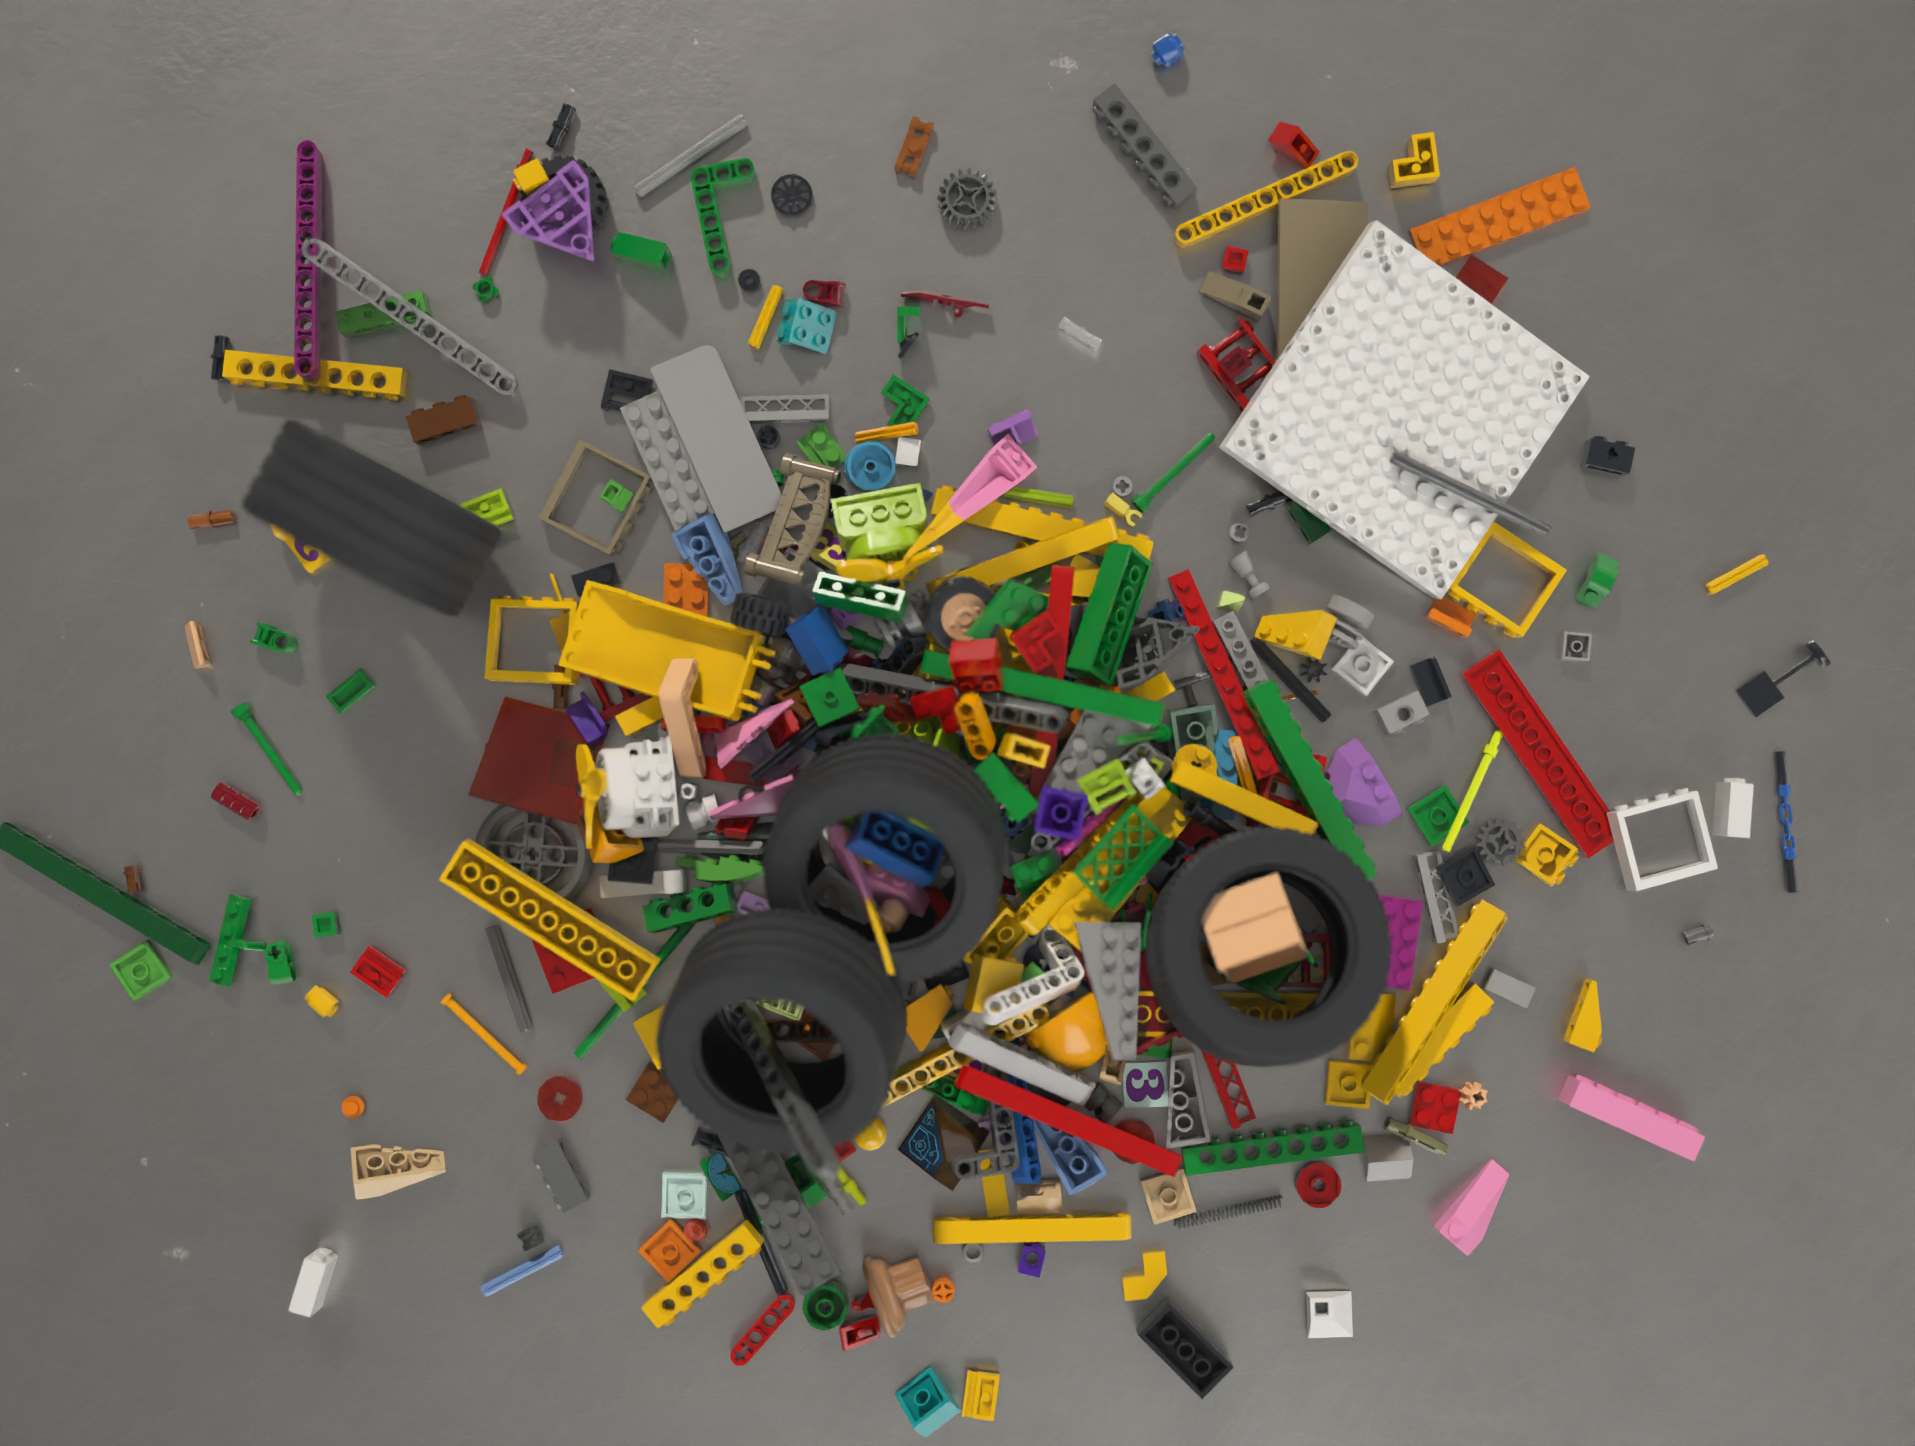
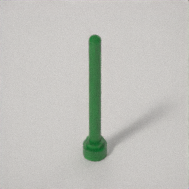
M1208 433L1146 493L1137 494L1131 500L1132 504L1141 513H1144L1150 507V500L1212 443L1215 435Z
M244 702L230 711L231 714L240 722L243 721L295 795H300L302 793L301 787L250 717L252 714L248 704Z
M1163 724L1160 727L1156 726L1153 731L1120 735L1116 738V742L1122 745L1155 739L1159 743H1164L1172 739L1173 730L1169 725Z

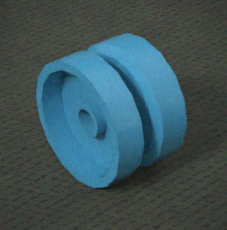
M868 441L855 446L847 453L844 459L843 471L846 480L852 487L860 491L872 492L884 488L891 482L895 474L896 463L893 454L886 446L878 442ZM868 462H871L870 466L873 467L871 471L866 468Z

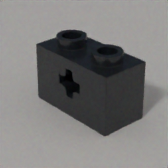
M1594 436V438L1585 442L1580 467L1626 476L1631 471L1635 447L1629 446V443L1625 441H1615L1613 443L1608 442L1606 437Z

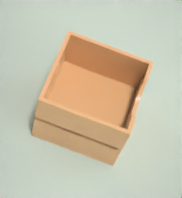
M1277 873L1216 894L1205 911L1202 922L1218 969L1221 973L1224 972L1230 985L1310 957L1288 895Z

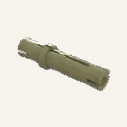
M1389 1116L1383 1124L1384 1130L1398 1135L1403 1141L1408 1140L1439 1155V1157H1444L1448 1151V1144L1414 1129L1409 1123L1404 1124Z

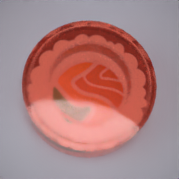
M698 1218L690 1220L684 1227V1234L691 1242L701 1241L708 1233L706 1223Z

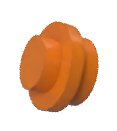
M358 1096L347 1097L341 1106L343 1114L348 1118L359 1117L365 1108L363 1100Z

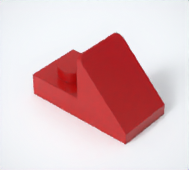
M791 709L783 711L767 729L774 749L776 750L799 733L803 726L794 717Z
M875 1315L855 1322L845 1320L839 1327L843 1351L882 1338L878 1316Z

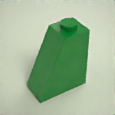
M619 231L617 237H613L610 244L611 253L615 258L665 275L672 255L667 244Z

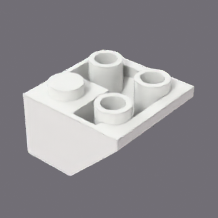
M1351 1291L1306 1292L1308 1338L1353 1337Z

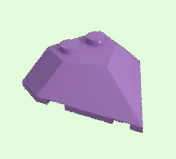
M572 160L556 172V177L524 201L516 202L504 211L502 216L515 233L594 262L589 180L576 161Z
M1355 738L1338 748L1324 777L1332 784L1334 796L1343 804V812L1346 818H1349L1353 824L1384 826L1402 815L1394 792L1372 756L1359 740Z

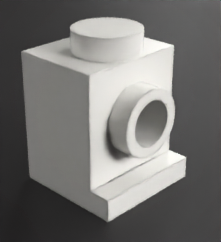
M1144 757L1125 771L1146 799H1149L1165 787Z

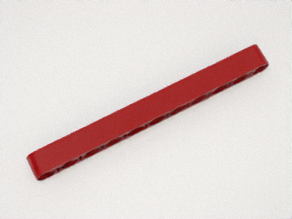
M1052 565L1047 611H1049L1060 631L1044 641V647L1054 662L1042 669L1041 675L1064 680L1075 567ZM1035 729L1034 741L1050 746L1044 768L1031 766L1029 792L1035 799L1055 764L1058 732Z
M965 1064L962 1065L954 1084L968 1092L1172 1177H1175L1183 1158L1180 1154Z

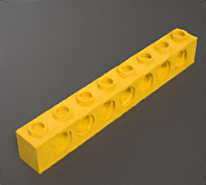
M225 350L222 377L230 380L229 383L243 385V382H252V386L265 387L266 384L274 385V388L287 390L288 386L296 387L297 391L309 392L310 389H318V392L323 394H332V391H339L340 395L354 396V393L362 394V397L376 399V395L384 396L385 400L398 401V398H405L408 372L403 368L320 360L319 378L314 382H306L298 374L294 379L289 378L290 372L294 369V357ZM252 364V372L246 375V367ZM306 366L303 369V373L310 372L312 366ZM271 367H275L274 375L268 377V369ZM336 374H341V381L337 384H334V376ZM363 376V383L360 386H356V378ZM381 378H385V386L378 388L377 382Z

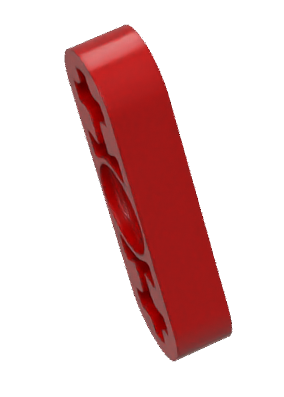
M663 716L661 721V729L663 731L668 732L665 719ZM694 716L698 733H723L725 731L726 719L722 717Z

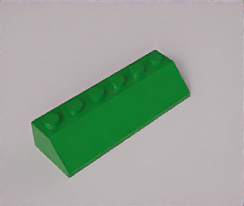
M1108 544L1066 666L1078 676L1108 687L1113 685L1153 563L1132 545Z

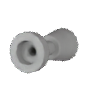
M1247 550L1228 562L1241 577L1245 576L1253 588L1249 591L1251 599L1271 588L1267 582L1260 584L1253 574L1252 570H1254Z

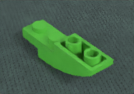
M685 854L684 857L677 856L675 865L681 868L694 870V879L708 883L725 882V884L745 882L763 876L764 871L763 862L750 859L749 863L741 861V857L729 855L728 858L720 857L719 862L711 859H706L705 862L697 861V856Z

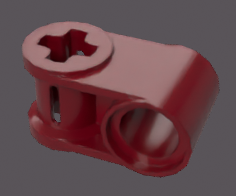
M809 280L803 286V297L806 301L818 305L837 308L844 307L842 298L843 289L846 288V284L838 281ZM814 287L819 290V294L811 297L807 294V290Z

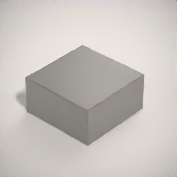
M1569 631L1561 632L1559 660L1589 662L1592 634Z

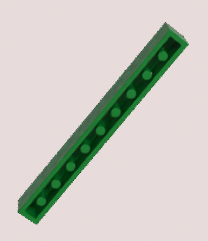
M1272 680L1260 681L1241 694L1309 819L1319 823L1316 832L1320 839H1325L1332 845L1337 846V850L1344 851L1353 859L1352 862L1355 865L1358 864L1367 874L1366 878L1368 880L1377 875L1374 869L1375 863L1365 853L1363 841L1356 836L1352 821L1346 818L1343 812V804L1334 796L1332 784L1322 774L1323 768L1319 761L1314 759L1310 744L1303 739L1300 733L1302 731L1300 725L1291 717V709L1282 700L1278 685L1274 681L1272 682Z

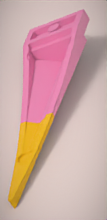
M1009 434L1004 436L986 453L906 553L903 560L908 559L1018 485L1037 468Z
M841 820L826 829L831 851L842 866L864 906L878 940L888 975L895 974L862 858L844 848L850 831L843 827Z

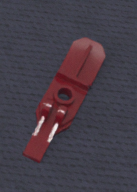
M921 289L901 292V297L915 298L930 302V304H933L934 299H938V303L943 305H951V302L955 303L954 315L958 318L962 316L964 308L978 306L989 309V303Z

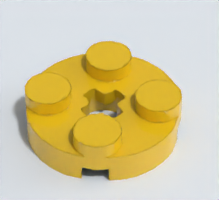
M1197 744L1185 745L1177 751L1174 761H1172V773L1178 760H1181L1188 764H1191L1192 761H1195L1197 764L1200 763L1199 769L1217 776L1216 758L1204 746Z

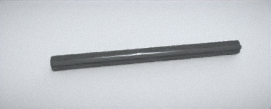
M1398 451L1393 452L1390 457V463L1542 536H1547L1550 533L1551 525Z

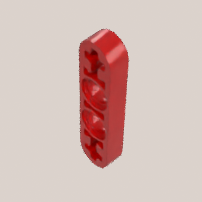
M783 1293L778 1295L734 1345L730 1353L733 1364L737 1366L747 1364L792 1313L795 1307V1298L791 1294ZM788 1299L790 1301V1308L784 1307L780 1312L783 1317H780L777 1312L781 1306L780 1300L786 1301ZM767 1315H773L776 1318L777 1322L774 1326L770 1327L764 1323V1318ZM752 1332L760 1333L762 1340L759 1343H752L750 1341L749 1335ZM747 1344L750 1348L744 1354L745 1359L743 1357L737 1359L736 1350L741 1352Z

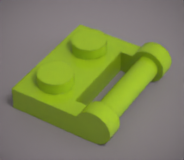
M1118 758L1078 779L1085 795H1088V801L1096 815L1102 813L1104 808L1128 796L1133 797L1137 794ZM1122 783L1125 785V788L1100 801H1097L1095 798Z

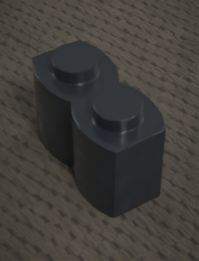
M1178 838L1175 839L1168 850L1146 873V878L1158 887L1165 885L1171 875L1182 865L1190 852V848Z

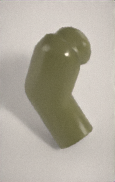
M742 530L729 538L735 561L738 558L739 545L748 540Z

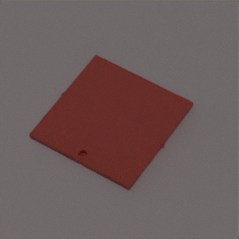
M504 697L488 743L485 744V751L470 788L469 796L577 824L584 802L582 797L576 796V784L579 783L576 749L579 744H587L567 713ZM605 723L608 735L610 724ZM607 737L588 746L595 768L598 753L603 749Z

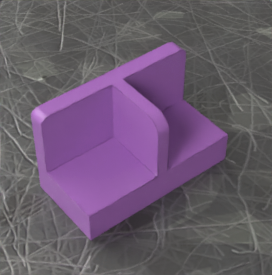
M1029 409L988 427L987 431L994 446L1007 434L1018 445L1038 436L1031 420L1032 416Z

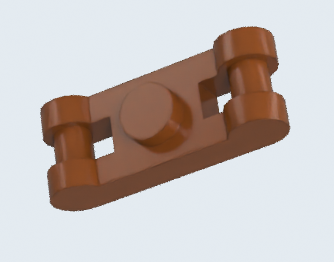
M912 117L894 170L898 172L905 171L910 176L916 177L934 123L929 121L925 123L920 121L918 117ZM916 129L924 131L922 137L915 135ZM906 157L913 159V163H906Z

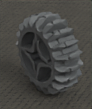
M970 168L967 169V174H963L962 169H959L957 177L954 173H950L952 181L945 178L943 180L945 186L939 187V191L943 194L937 195V199L943 202L938 204V208L944 209L942 211L943 217L950 215L947 219L949 224L956 220V228L960 226V223H964V229L967 230L968 224L971 223L972 228L975 229L977 221L984 225L983 217L990 220L991 214L989 212H995L996 207L992 204L997 203V198L992 196L996 194V189H990L993 186V182H986V174L979 178V170H976L974 175H971ZM963 183H971L978 186L979 188L975 187L969 189L966 188ZM956 187L959 197L955 200L954 204L950 205L949 196ZM984 193L986 201L979 211L976 200ZM963 194L964 196H971V203H967V200L963 202ZM966 209L972 215H963L956 212V210Z

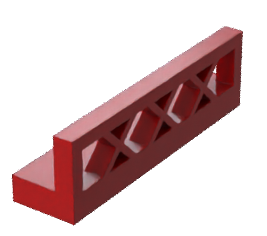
M1201 1050L1231 1128L1233 1130L1241 1128V1124L1255 1119L1256 1116L1235 1063L1221 1060ZM1222 1061L1230 1064L1232 1068L1228 1078L1220 1073L1219 1067ZM1230 1082L1238 1085L1240 1088L1237 1099L1229 1096L1227 1088ZM1241 1096H1243L1245 1102L1240 1101ZM1238 1103L1247 1106L1250 1115L1238 1119L1235 1111Z

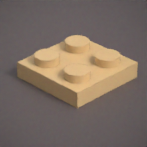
M1183 1167L1178 1168L1175 1177L1162 1173L1140 1180L1154 1225L1197 1212Z

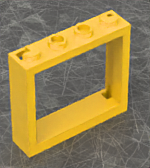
M1493 521L1447 590V595L1457 602L1461 600L1467 604L1466 608L1475 614L1479 612L1485 616L1484 620L1490 625H1498L1503 628L1505 635H1509L1512 638H1520L1524 636L1567 570ZM1490 536L1552 576L1520 626L1458 586Z
M500 595L499 599H491L485 679L497 682L578 685L579 672L565 668V673L497 670L502 607L570 610L569 635L579 605L576 599L563 598V601H555V598L542 597V601L534 600L533 597L521 596L520 600H514L512 596Z

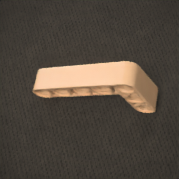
M696 658L672 659L659 692L660 704L681 778L704 777L706 773V762L689 699L698 676V662Z

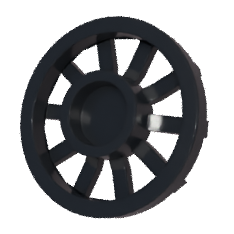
M788 174L779 177L772 187V203L776 210L783 215L791 217L801 215L808 210L812 203L813 193L811 186L806 179L799 175ZM791 179V186H788L785 180ZM795 179H798V180H800V182H799V184L795 187V186H794V181H795ZM782 182L785 186V189H782L777 186ZM803 184H805V185L807 186V188H808V189H804V190L799 191V188H800ZM775 191L782 192L783 195L775 196ZM809 192V199L801 197V194ZM784 199L780 206H778L776 200ZM800 200L807 203L803 208L799 204ZM786 203L789 204V211L782 210ZM792 205H796L799 210L792 212Z

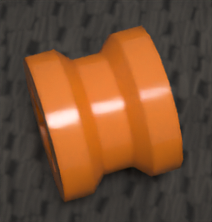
M940 1277L935 1280L932 1294L936 1301L947 1303L952 1300L955 1291L952 1280L947 1277Z

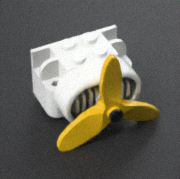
M666 736L663 741L651 742L648 739L642 742L629 743L624 748L601 749L597 756L596 768L588 746L585 744L577 746L576 765L579 783L576 784V796L583 798L585 807L586 849L592 848L593 816L597 802L602 826L607 830L622 829L623 833L631 838L667 836L679 825L672 745L669 736Z

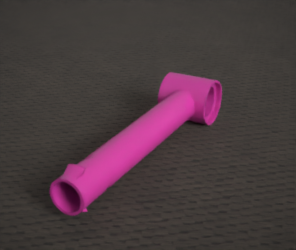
M1125 785L1120 786L1115 793L1125 788ZM1128 797L1104 808L1103 812L1098 815L1093 812L1083 821L1080 840L1064 839L1056 846L1057 851L1066 857Z

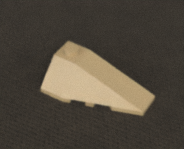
M376 1144L351 1148L353 1185L356 1200L382 1196L446 1172L444 1151L427 1149L410 1151L402 1150V1147L394 1146V1149L381 1148V1145Z

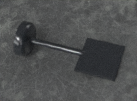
M1811 639L1805 645L1810 656L1775 681H1772L1768 674L1763 671L1736 690L1756 717L1785 698L1777 688V685L1813 660L1822 668L1831 664L1824 651L1814 640Z

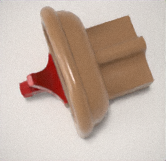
M918 1254L891 1265L882 1257L872 1258L870 1255L864 1256L862 1270L868 1289L863 1297L851 1301V1306L854 1311H863L868 1308L876 1309L888 1337L894 1338L897 1335V1331L905 1325L907 1311L934 1301L932 1288Z

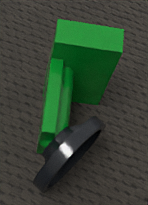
M897 306V343L900 344L899 347L901 348V352L897 357L900 359L919 336L918 332L907 336V316H920V306Z

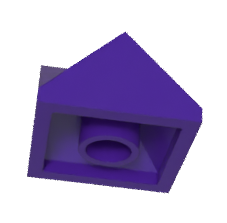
M1043 786L1034 831L1057 838L1080 840L1088 795Z

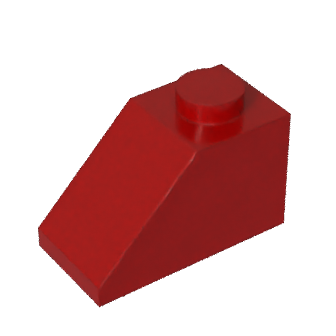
M1279 122L1268 139L1280 154L1304 169L1311 167L1320 153L1300 127Z

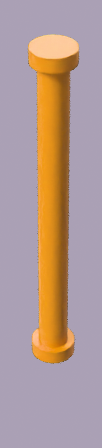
M450 993L446 995L440 1003L443 1006L449 1007L516 1070L515 1074L519 1076L527 1068V1065L525 1063L521 1064L454 1001Z

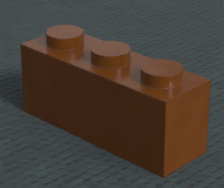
M461 395L453 398L454 401L450 403L438 402L432 405L433 408L427 410L420 408L411 411V415L405 417L413 442L420 445L481 426V420L474 399L470 396Z

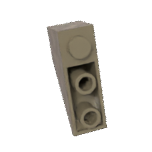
M1210 271L1199 291L1256 321L1260 320L1272 297L1252 286Z

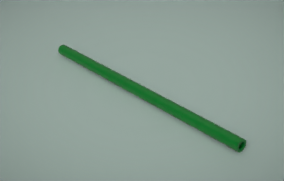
M710 896L707 900L708 907L714 903L713 896ZM696 923L677 928L655 955L661 960L649 979ZM617 1003L611 1007L575 1050L574 1055L582 1060L623 1012Z

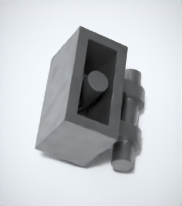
M771 635L766 648L775 651V656L772 657L774 660L770 670H764L769 673L770 677L781 679L783 683L791 685L800 680V678L796 677L797 670L806 674L808 667L793 642L778 635ZM784 664L787 665L785 671L782 668Z

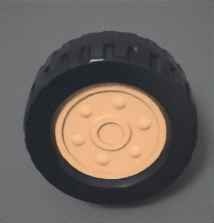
M952 577L949 580L943 581L931 593L926 604L925 616L931 635L943 648H947L949 651L952 641L975 640L964 634L996 594L983 581L977 580L974 577ZM995 623L989 639L996 638L997 633L1000 631V625Z

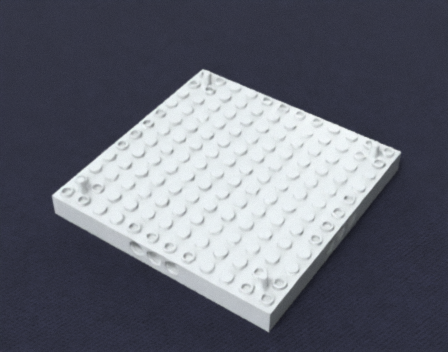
M1375 220L1366 226L1219 448L1432 599H1442L1498 514L1390 463L1389 460L1392 453L1398 451L1506 503L1590 376L1379 221Z

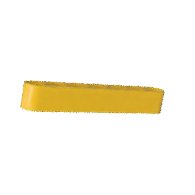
M1178 760L1169 780L1179 787L1267 827L1296 829L1302 833L1307 832L1314 835L1319 823L1181 760Z

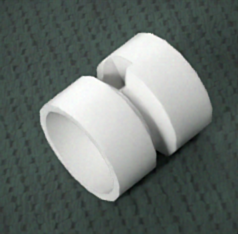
M715 792L703 796L702 802L696 799L685 803L686 812L694 830L706 826L707 821H710L712 824L719 822L720 819L712 820L708 813L721 806Z

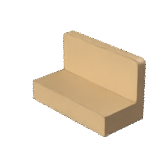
M1060 1179L1040 1180L1038 1183L1030 1184L1015 1183L1018 1216L1062 1212Z

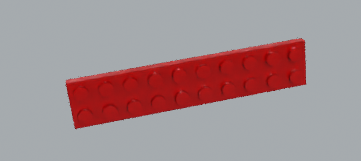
M1497 649L1463 672L1461 676L1498 730L1501 731L1504 739L1584 856L1589 859L1614 842L1607 813L1610 810L1500 649Z

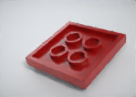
M592 907L584 910L596 918ZM531 938L552 994L595 978Z

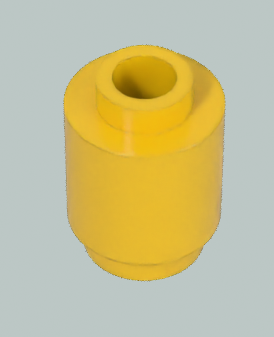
M317 985L304 998L308 1001L307 1005L323 1018L327 1015L331 1017L339 1008L337 1006L339 1000L326 989L320 988Z

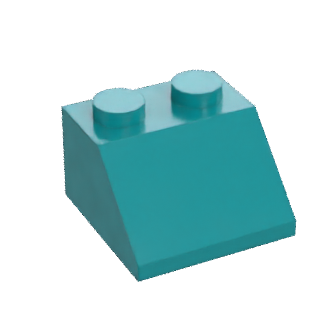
M931 1367L895 1393L912 1427L925 1438L961 1411L951 1392Z

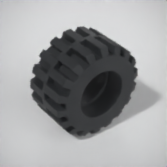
M738 593L735 597L730 621L739 627L771 635H783L786 632L791 606L785 602L761 595Z

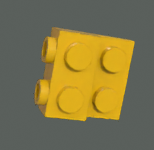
M1541 823L1523 845L1525 850L1519 851L1522 856L1520 858L1514 857L1517 863L1532 872L1534 876L1550 887H1553L1554 884L1560 885L1566 876L1563 873L1568 866L1572 868L1579 859L1577 855L1578 848Z

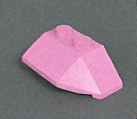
M863 861L873 898L882 902L892 898L898 899L907 906L906 910L908 913L923 918L930 904L926 886L921 888L877 864Z

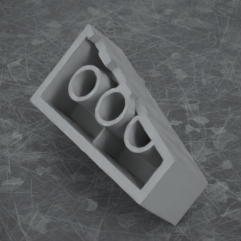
M1194 1049L1172 1052L1166 1149L1211 1141Z

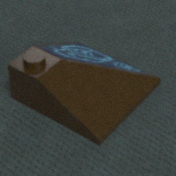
M934 1095L897 1150L936 1181L953 1191L961 1179L953 1173L951 1169L952 1161L958 1156L978 1153L990 1131L985 1127H979L975 1120L947 1101ZM961 1163L958 1167V1172L964 1173L968 1169V1164Z

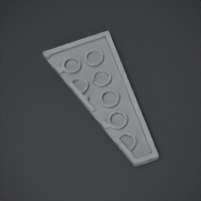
M1083 710L1043 786L1081 793L1083 790L1078 782L1079 778L1117 759L1132 744L1119 745L1116 742L1118 736L1145 732L1151 725ZM1042 788L1036 797L1038 803H1040ZM1039 805L1033 809L1036 813H1038Z

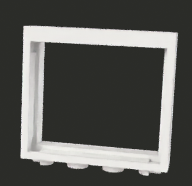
M1678 789L1675 790V795L1668 796V793L1654 796L1655 800L1649 802L1648 798L1634 801L1635 805L1630 807L1627 804L1614 807L1615 811L1607 813L1627 891H1639L1718 869L1698 790ZM1685 801L1701 861L1640 878L1624 817Z

